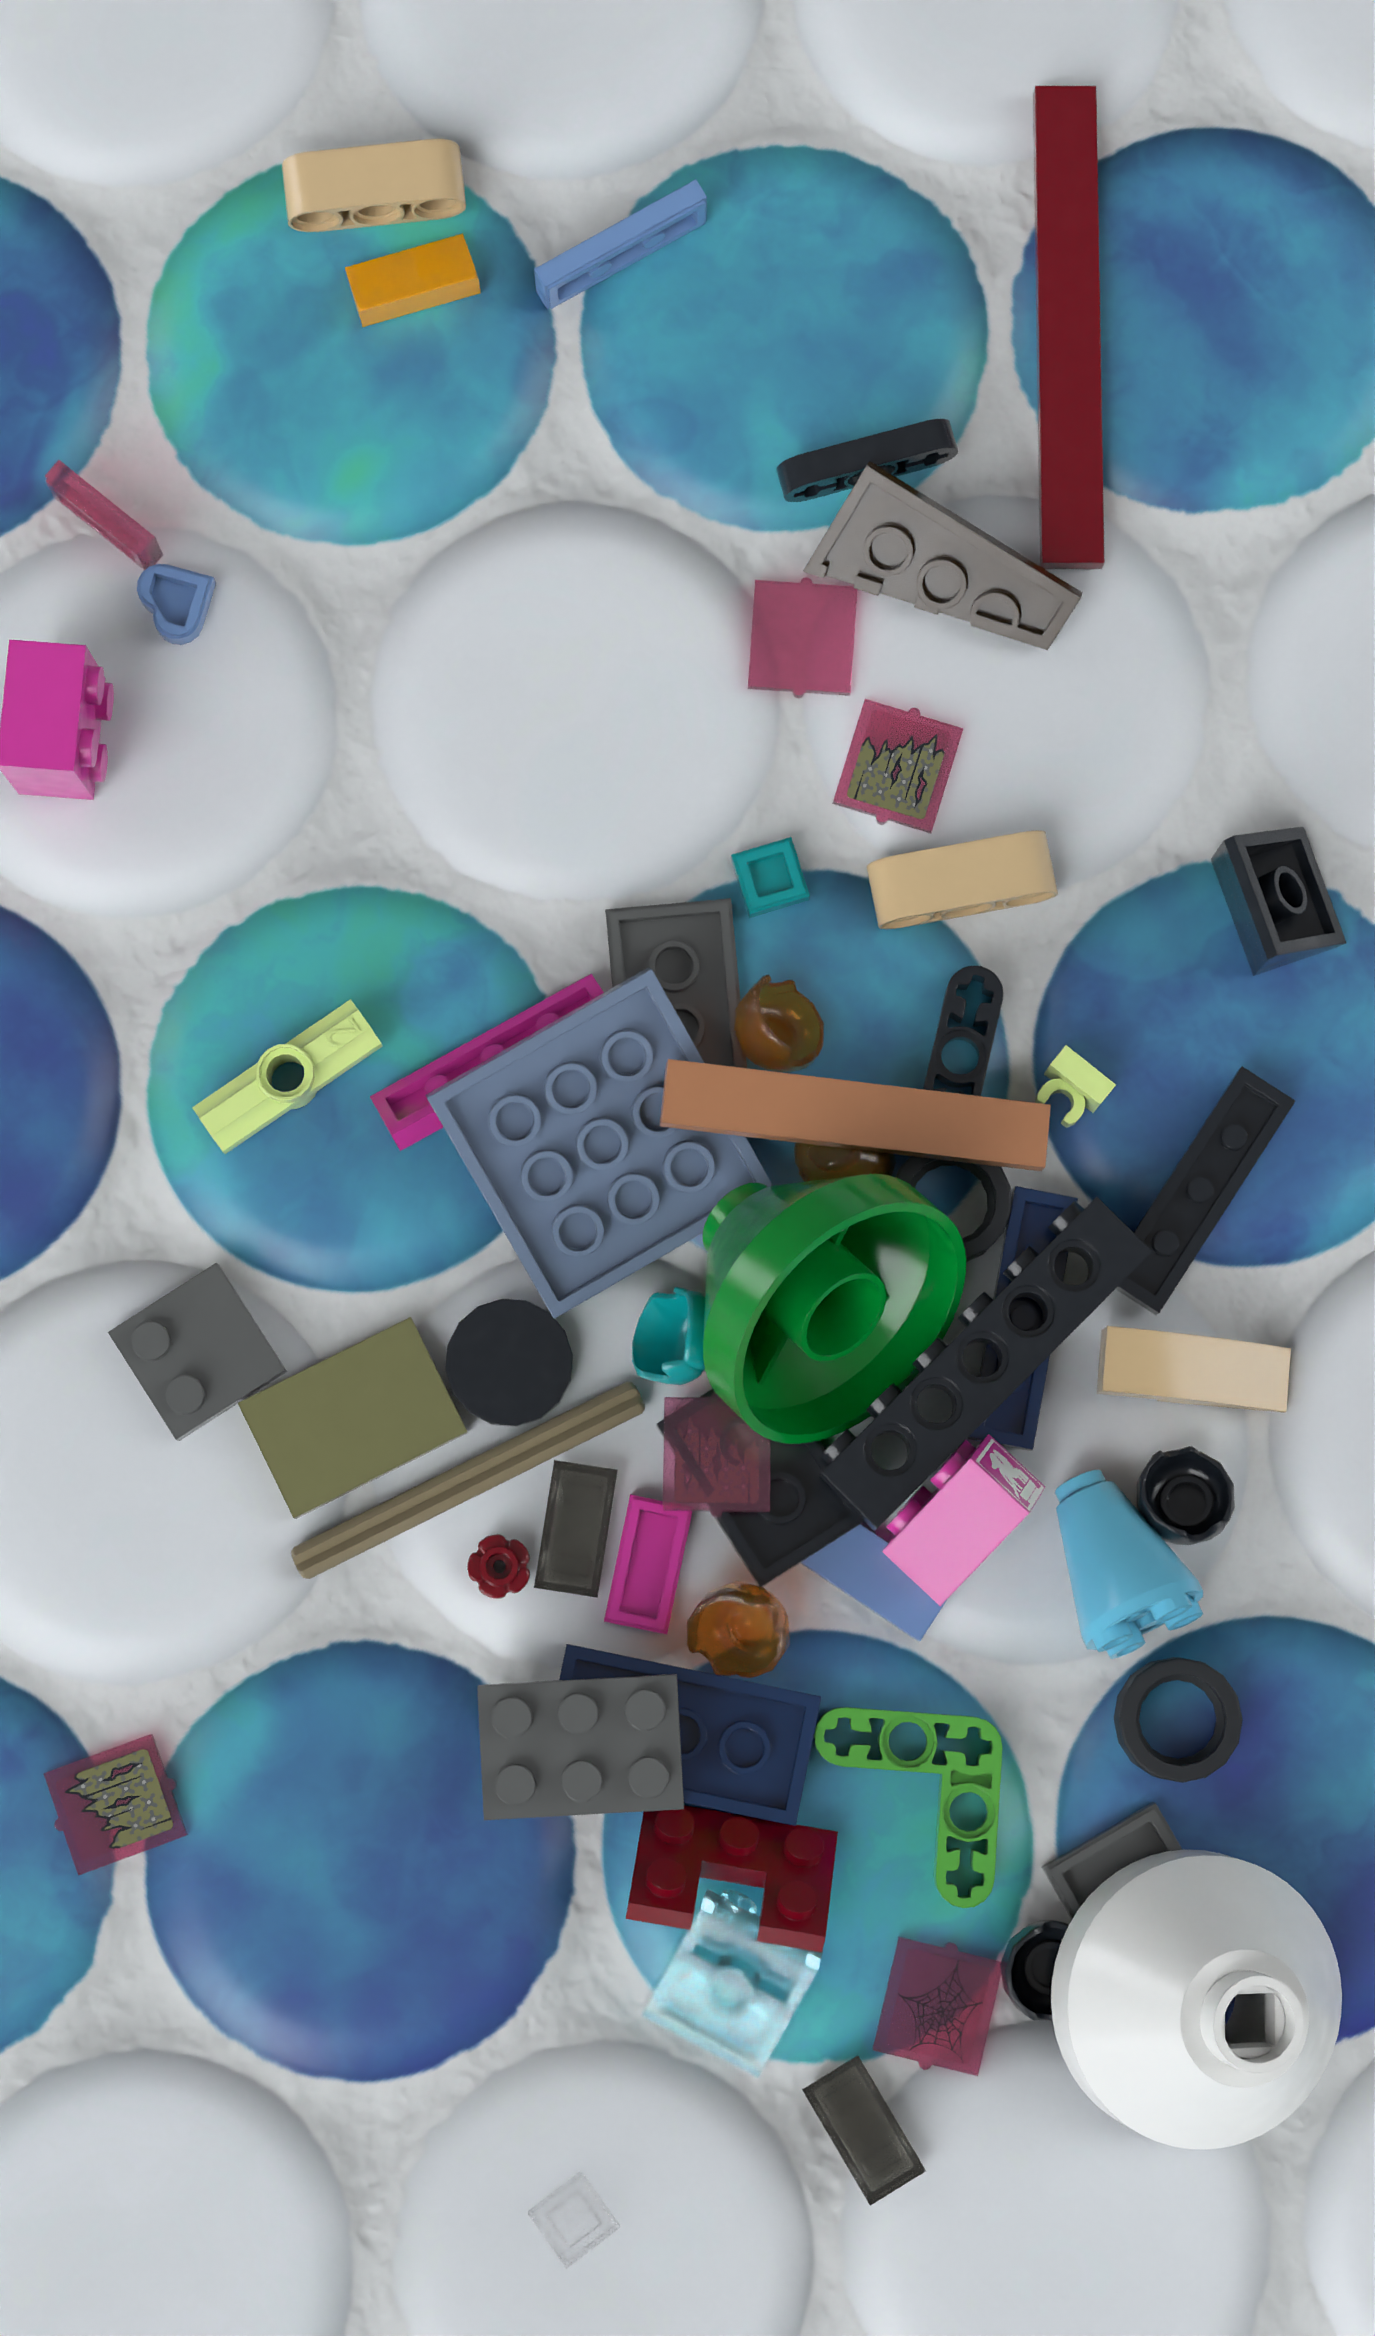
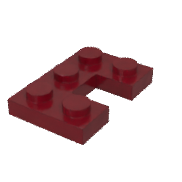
M684 1805V1809L643 1811L626 1919L691 1930L699 1878L764 1888L757 1942L822 1953L827 1931L838 1831L797 1824L793 1826L745 1815Z

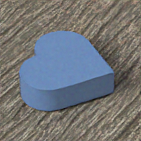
M156 564L149 566L141 573L137 581V592L143 606L153 613L155 627L162 638L171 644L184 645L192 642L199 636L206 619L216 581L212 576L168 564Z

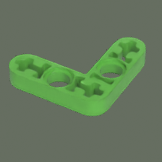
M853 1707L832 1708L822 1714L816 1722L813 1738L814 1745L820 1756L829 1763L841 1767L940 1774L933 1873L935 1887L941 1897L953 1906L970 1908L984 1902L992 1892L995 1880L1003 1750L1001 1736L996 1727L987 1720L962 1715ZM846 1717L850 1719L849 1724L852 1730L872 1732L869 1722L870 1718L883 1719L877 1738L881 1758L878 1760L867 1759L871 1745L851 1744L848 1747L847 1755H837L835 1744L824 1739L825 1730L835 1729L838 1724V1718ZM911 1722L922 1728L926 1738V1745L920 1756L913 1760L905 1761L893 1755L889 1747V1737L895 1726ZM934 1724H947L944 1737L954 1739L966 1738L968 1728L977 1727L979 1738L990 1743L989 1753L978 1754L976 1764L967 1765L965 1754L958 1751L943 1750L945 1763L932 1764L938 1744ZM971 1792L982 1798L986 1805L987 1813L985 1820L979 1827L974 1830L965 1831L953 1824L950 1819L949 1810L955 1797L962 1793ZM948 1836L965 1842L985 1839V1851L983 1853L971 1849V1869L981 1873L982 1879L980 1884L970 1885L968 1895L959 1896L957 1886L946 1882L947 1871L958 1870L960 1864V1849L952 1848L946 1850Z

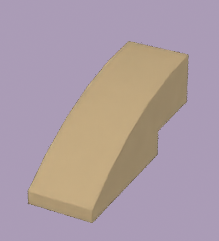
M1107 1326L1101 1330L1097 1394L1157 1399L1160 1402L1285 1413L1287 1411L1291 1348L1191 1334Z

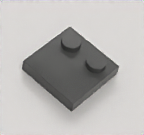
M217 1263L108 1332L177 1441H181L287 1372Z

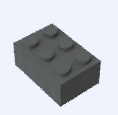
M677 1674L482 1684L477 1686L484 1820L684 1809Z

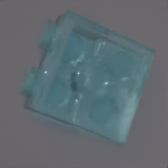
M707 1889L694 1912L691 1930L685 1929L670 1962L645 2006L642 2016L758 2078L816 1976L823 1951L821 1953L757 1942L760 1916L756 1914L757 1907L749 1897L736 1890L726 1889L719 1895Z

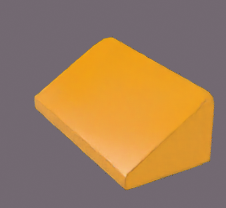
M463 233L345 267L362 327L481 293L478 275Z

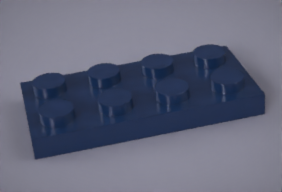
M566 1644L559 1680L677 1674L684 1803L796 1826L821 1696Z

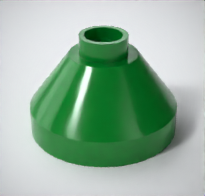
M855 1175L771 1187L762 1183H748L733 1189L712 1209L705 1222L702 1235L704 1248L708 1252L703 1361L709 1383L715 1393L753 1431L775 1442L800 1444L826 1439L842 1433L847 1428L850 1429L871 1417L866 1409L892 1383L903 1391L919 1374V1371L912 1363L938 1337L942 1340L944 1339L954 1319L961 1300L966 1277L965 1248L957 1227L948 1216L913 1186L899 1178L888 1175Z

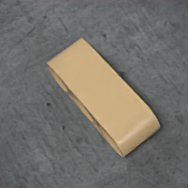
M425 139L309 151L289 156L282 163L288 225L290 228L301 232H324L439 220L459 215L466 208L460 147L456 142L447 139Z
M1040 830L1019 832L889 856L875 860L867 865L878 927L880 929L904 928L1042 902L1058 895L1046 832Z

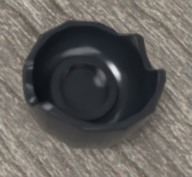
M1193 1446L1166 1452L1159 1450L1152 1455L1137 1481V1509L1164 1541L1176 1545L1201 1543L1219 1535L1230 1521L1235 1509L1234 1483L1221 1462L1198 1451Z
M1043 1920L1028 1924L1008 1941L1000 1963L1004 1991L1013 2005L1034 2021H1053L1051 1986L1055 1960L1062 1939L1069 1924L1064 1922Z

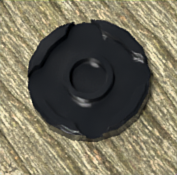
M499 1299L478 1306L458 1323L447 1344L445 1370L452 1393L471 1415L491 1425L517 1427L541 1420L560 1404L571 1383L573 1354L565 1330L553 1318L550 1312L526 1300Z

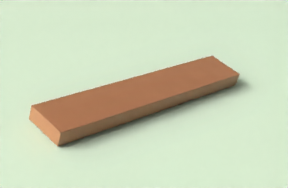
M668 1059L665 1069L660 1127L1042 1171L1046 1167L1051 1105Z

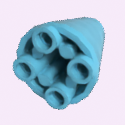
M1092 1470L1066 1481L1055 1490V1495L1060 1503L1056 1507L1075 1608L1081 1638L1087 1650L1107 1651L1110 1659H1116L1142 1647L1146 1643L1142 1636L1143 1634L1164 1624L1169 1631L1175 1630L1194 1622L1203 1615L1198 1604L1203 1598V1589L1198 1579L1147 1522L1113 1481H1106L1101 1470Z

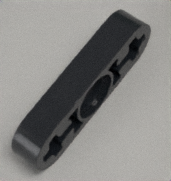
M932 419L799 454L783 461L777 466L776 471L784 499L788 502H801L852 489L869 461L897 477L945 463L958 454V448L950 421L947 419Z
M967 966L957 971L951 977L943 998L923 1085L924 1090L946 1092L947 1088H933L934 1079L936 1078L951 1087L971 1086V1095L981 1096L1004 994L1001 981L991 970L982 966ZM971 981L982 983V994L991 997V1004L981 1003L979 1005L973 1022V1027H986L985 1036L968 1027L949 1028L947 1026L949 1018L961 1023L966 1007V999L956 996V989L967 990ZM964 1040L975 1048L978 1055V1063L975 1069L967 1074H955L944 1066L941 1057L942 1049L949 1042Z

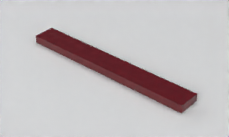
M1035 86L1033 92L1040 566L1044 569H1102L1105 560L1096 86Z

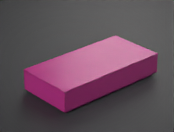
M630 1494L604 1622L667 1635L693 1507Z

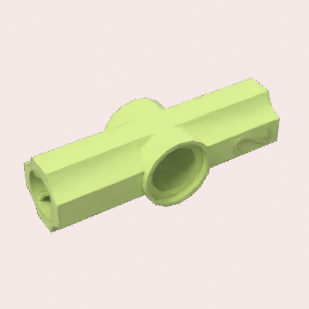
M350 999L286 1044H278L267 1049L260 1057L258 1063L192 1108L222 1152L227 1154L289 1110L307 1105L315 1097L317 1091L376 1052L383 1045ZM295 1062L304 1067V1078L296 1089L289 1092H281L273 1088L272 1076L281 1064Z

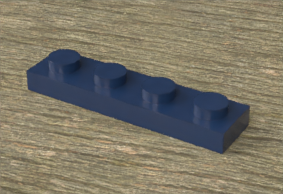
M1018 1186L1013 1188L1011 1197L1012 1211L1006 1225L993 1300L1011 1283L1003 1272L1029 1246L1040 1254L1057 1237L1048 1227L1075 1200L1078 1202V1198ZM1069 1252L1057 1255L1054 1263L1056 1275L1062 1282L1064 1281ZM1020 1297L1011 1301L1009 1306L1010 1320L1018 1329L1033 1331L1040 1328L1043 1321V1312L1036 1301L1031 1298ZM987 1344L984 1345L979 1377L991 1376L995 1373L998 1366L997 1355ZM1050 1355L968 1439L982 1441L990 1434L1002 1446L1028 1451L1033 1450Z

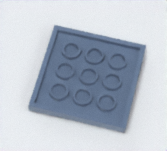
M649 967L425 1095L554 1319L702 1234L705 1222L712 1209L733 1189L748 1183H762L768 1187L773 1186L745 1136L660 1127L667 1060L673 1059L704 1063L656 975Z

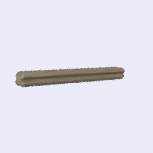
M625 1382L293 1547L291 1550L293 1562L303 1578L311 1579L642 1414L645 1410L644 1401L636 1385L632 1382Z

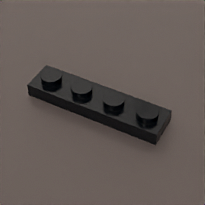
M1243 1066L1237 1071L1133 1232L1153 1252L1116 1290L1154 1315L1160 1313L1294 1105V1099Z

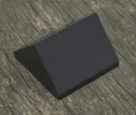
M1304 827L1234 835L1222 842L1212 856L1211 862L1253 976L1346 944Z

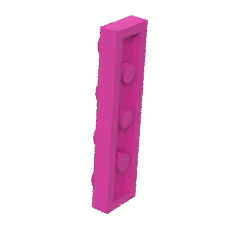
M589 974L370 1096L399 1150L402 1151L443 1128L426 1098V1094L604 993L593 975Z

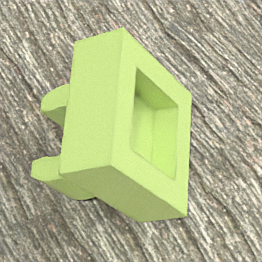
M1065 1045L1045 1071L1044 1075L1050 1081L1041 1087L1037 1093L1035 1103L1045 1104L1049 1097L1055 1093L1066 1095L1071 1102V1110L1066 1114L1061 1124L1068 1128L1079 1120L1085 1108L1094 1113L1116 1084Z

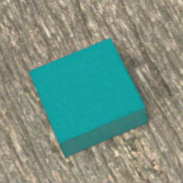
M792 837L731 855V862L749 918L809 900L810 894Z

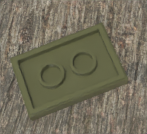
M411 1317L238 1403L294 1519L468 1433Z

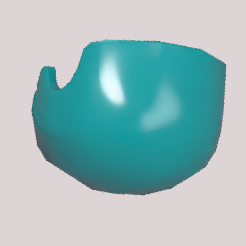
M675 1287L673 1291L675 1294L657 1292L648 1299L638 1319L632 1340V1363L638 1376L644 1379L664 1384L683 1385L697 1379L705 1371L703 1361L705 1296L698 1291Z

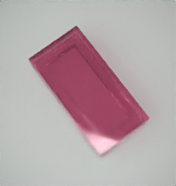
M58 460L45 475L46 483L54 498L139 567L146 570L161 559L163 553L154 535L63 462Z

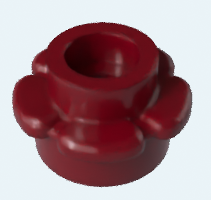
M500 1534L487 1536L478 1543L477 1552L469 1556L467 1563L468 1575L472 1581H476L479 1584L478 1589L483 1595L495 1599L504 1598L506 1593H518L527 1585L530 1578V1570L527 1568L530 1554L527 1548L517 1539L509 1541ZM497 1560H502L506 1564V1569L502 1573H497L493 1568Z

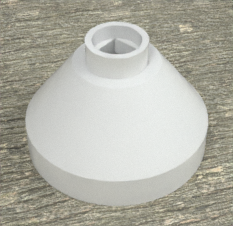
M1205 1850L1167 1851L1145 1857L1117 1871L1092 1892L1078 1909L1065 1932L1055 1960L1051 1986L1052 2020L1062 2057L1070 2073L1092 2102L1106 2114L1139 2134L1173 2147L1207 2150L1225 2148L1247 2142L1279 2125L1307 2099L1316 2087L1332 2056L1339 2032L1342 2009L1341 1977L1331 1940L1322 1922L1306 1900L1287 1882L1258 1865L1221 1853ZM1235 1997L1233 2012L1225 2025L1226 2009Z

